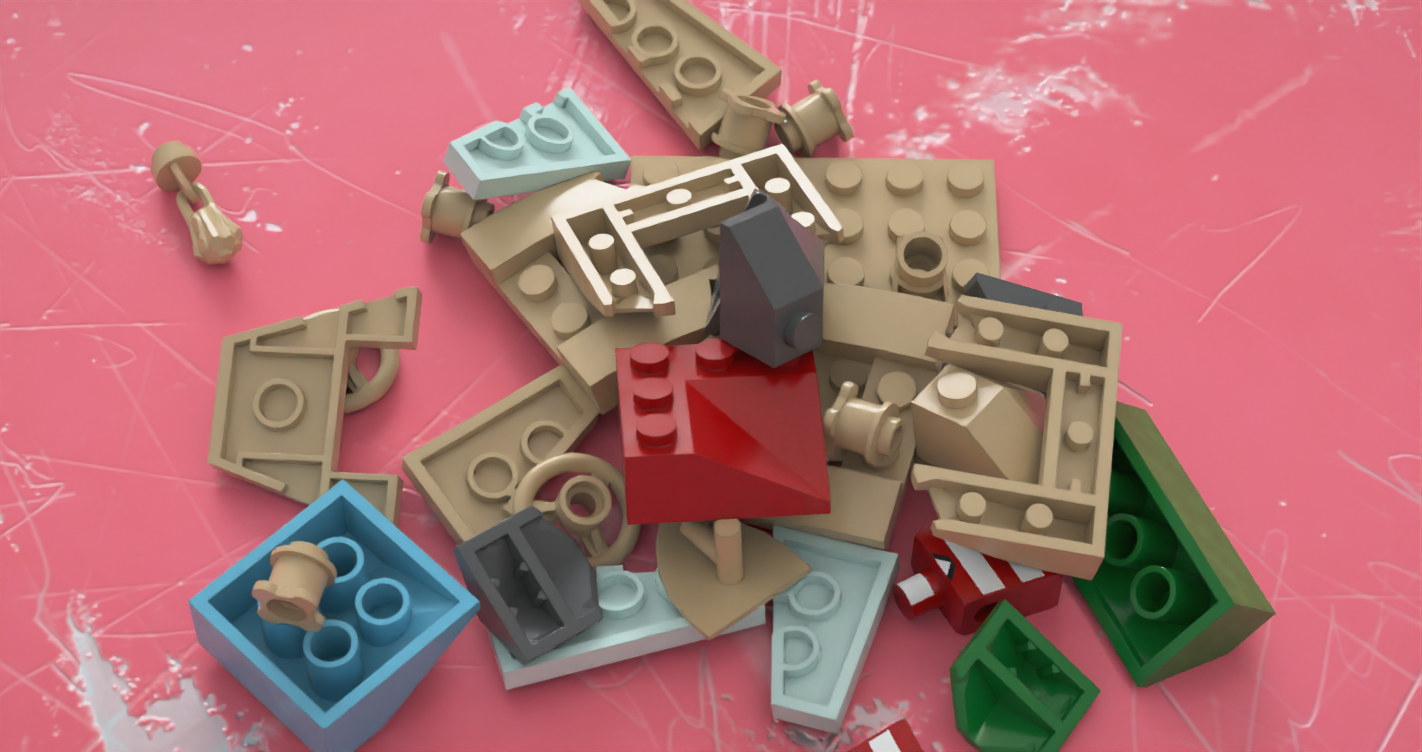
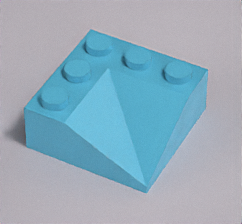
M343 479L188 601L198 643L312 752H354L383 728L480 609V601ZM295 541H304L317 545L328 554V560L333 563L337 570L334 584L324 589L317 608L318 612L325 617L322 629L318 632H309L298 626L284 623H269L257 614L260 604L251 595L255 582L269 580L273 570L270 564V556L272 551L278 546L290 545Z

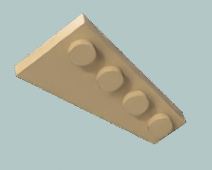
M577 0L700 151L712 142L710 138L712 132L719 131L728 106V103L719 99L722 89H729L740 94L764 99L781 85L782 69L686 0Z

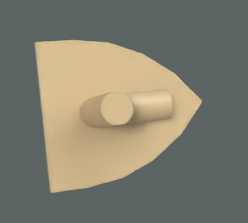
M738 519L659 524L655 543L658 574L666 594L687 622L708 641L812 572L811 567L790 548L766 532L740 523Z

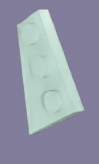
M568 87L556 93L553 103L543 107L535 102L522 108L520 117L510 123L494 121L449 142L443 162L471 198L479 200L539 191L593 171L602 173L604 181L625 179L632 159L571 87Z
M773 525V538L790 548L812 569L811 573L773 598L771 706L773 718L838 734L887 605L892 586L900 570L899 555Z

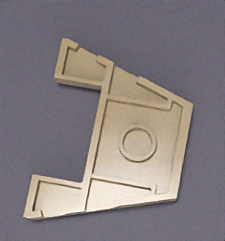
M405 287L394 290L395 295L367 303L361 299L340 305L338 311L305 320L302 316L223 337L207 463L218 471L306 506L311 505L343 479L399 528L403 480L399 475L337 472L351 348L417 350L423 297L419 288Z

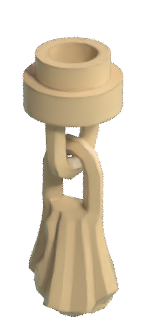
M170 141L162 144L152 154L150 172L159 188L165 191L180 189L176 196L177 206L190 232L194 258L205 261L208 265L224 264L230 261L242 249V228L223 214L205 186L199 182L193 183L202 170V164L195 151L179 141ZM200 197L205 207L199 209L197 212L194 213L187 201V198L190 201V203L197 205L199 204Z

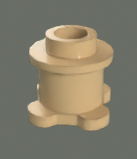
M817 79L807 85L810 93L809 96L791 106L787 103L779 105L778 110L786 113L784 124L774 123L775 131L786 149L791 154L799 151L806 158H810L815 154V147L836 135H839L843 142L854 138L853 130L845 118L838 96L830 87L827 89L823 87Z
M722 89L719 99L728 103L719 131H713L710 138L720 146L718 154L729 160L767 149L765 144L772 123L784 124L786 113L778 110L776 104L769 100L740 94L729 89Z
M439 170L429 193H426L422 203L420 241L430 244L435 237V233L461 239V244L465 247L460 233L495 213V205L487 202V199L473 200L465 189L450 186V173Z
M846 381L841 386L833 406L825 413L822 422L826 442V457L837 459L844 448L865 455L866 463L877 466L883 461L885 456L893 457L899 450L904 437L905 421L898 418L899 410L897 404L886 401L880 406L857 398L858 385Z
M295 541L290 545L275 548L270 556V564L273 570L269 580L255 582L251 595L260 604L257 610L258 616L269 623L294 625L309 632L320 631L325 617L318 612L317 608L324 589L334 584L337 577V570L333 563L328 560V554L317 545L304 541Z

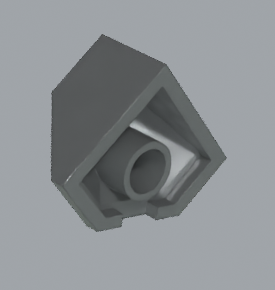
M770 201L720 222V339L765 364L776 368L822 346L825 242L778 205Z

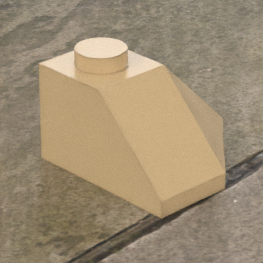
M948 364L911 402L917 458L938 468L1038 485L1046 403L1045 395L1032 388L997 380L959 366Z

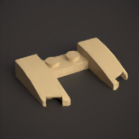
M784 144L551 216L557 256L587 300L605 317H614L616 313L654 312L655 316L675 315L674 300L642 249L660 246L670 240L707 228L720 227V222L742 212L754 188L769 194L788 210L790 216L825 242V247L829 244H840L844 240V229Z
M593 171L524 197L461 232L460 236L475 267L559 365L563 363L598 408L601 415H604L618 405L615 348H633L638 344L647 342L659 343L664 346L699 344L710 335L705 333L704 329L719 267L717 264H714L665 285L674 300L675 315L655 316L654 312L616 313L614 317H605L587 300L568 272L561 266V261L557 256L551 216L640 189L644 186L634 183L626 190L605 183L602 173Z
M824 283L822 346L813 349V351L872 365L862 400L880 406L886 401L897 404L899 410L898 418L905 421L902 443L893 457L885 456L883 461L877 466L866 463L865 455L847 449L841 467L827 465L831 514L738 519L739 522L773 530V525L888 551L916 457L911 402L941 372L944 363L943 361L925 356L926 344L935 330L948 338L951 337L955 326L954 304L893 291Z
M961 295L954 309L964 320L950 338L935 330L926 344L925 356L997 380L1047 392L1038 485L914 463L911 471L913 487L915 490L928 491L939 520L933 521L930 527L932 534L938 538L998 559L1043 571L1092 580L1104 559L1123 323Z

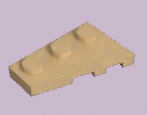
M562 363L402 457V470L455 543L460 545L513 516L515 493L524 476L535 465L549 457L563 453H573L598 423L600 411ZM546 481V482L541 486V488L538 490L537 494H538V493L540 492V490L546 485V483H547L548 481Z

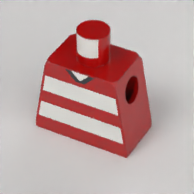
M936 517L919 529L914 536L911 567L914 575L892 586L896 604L908 620H914L939 608L954 631L966 636L976 633L997 603L1004 599L1024 617L1057 606L1064 575L998 559L933 536L930 527L933 521L939 520Z

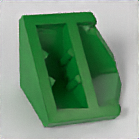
M1006 599L997 603L949 668L956 729L967 743L980 752H1058L1101 692L1091 680Z

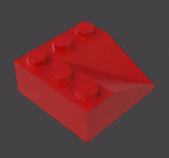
M709 339L699 344L671 346L647 342L638 344L633 348H615L618 420L627 525L831 514L818 376L813 350L773 368L722 339Z

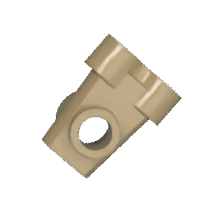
M919 231L903 234L897 238L891 291L954 304L955 308L957 299L949 296L946 272L948 250L941 236ZM913 269H922L926 272H918ZM955 309V326L952 333L958 327V312Z

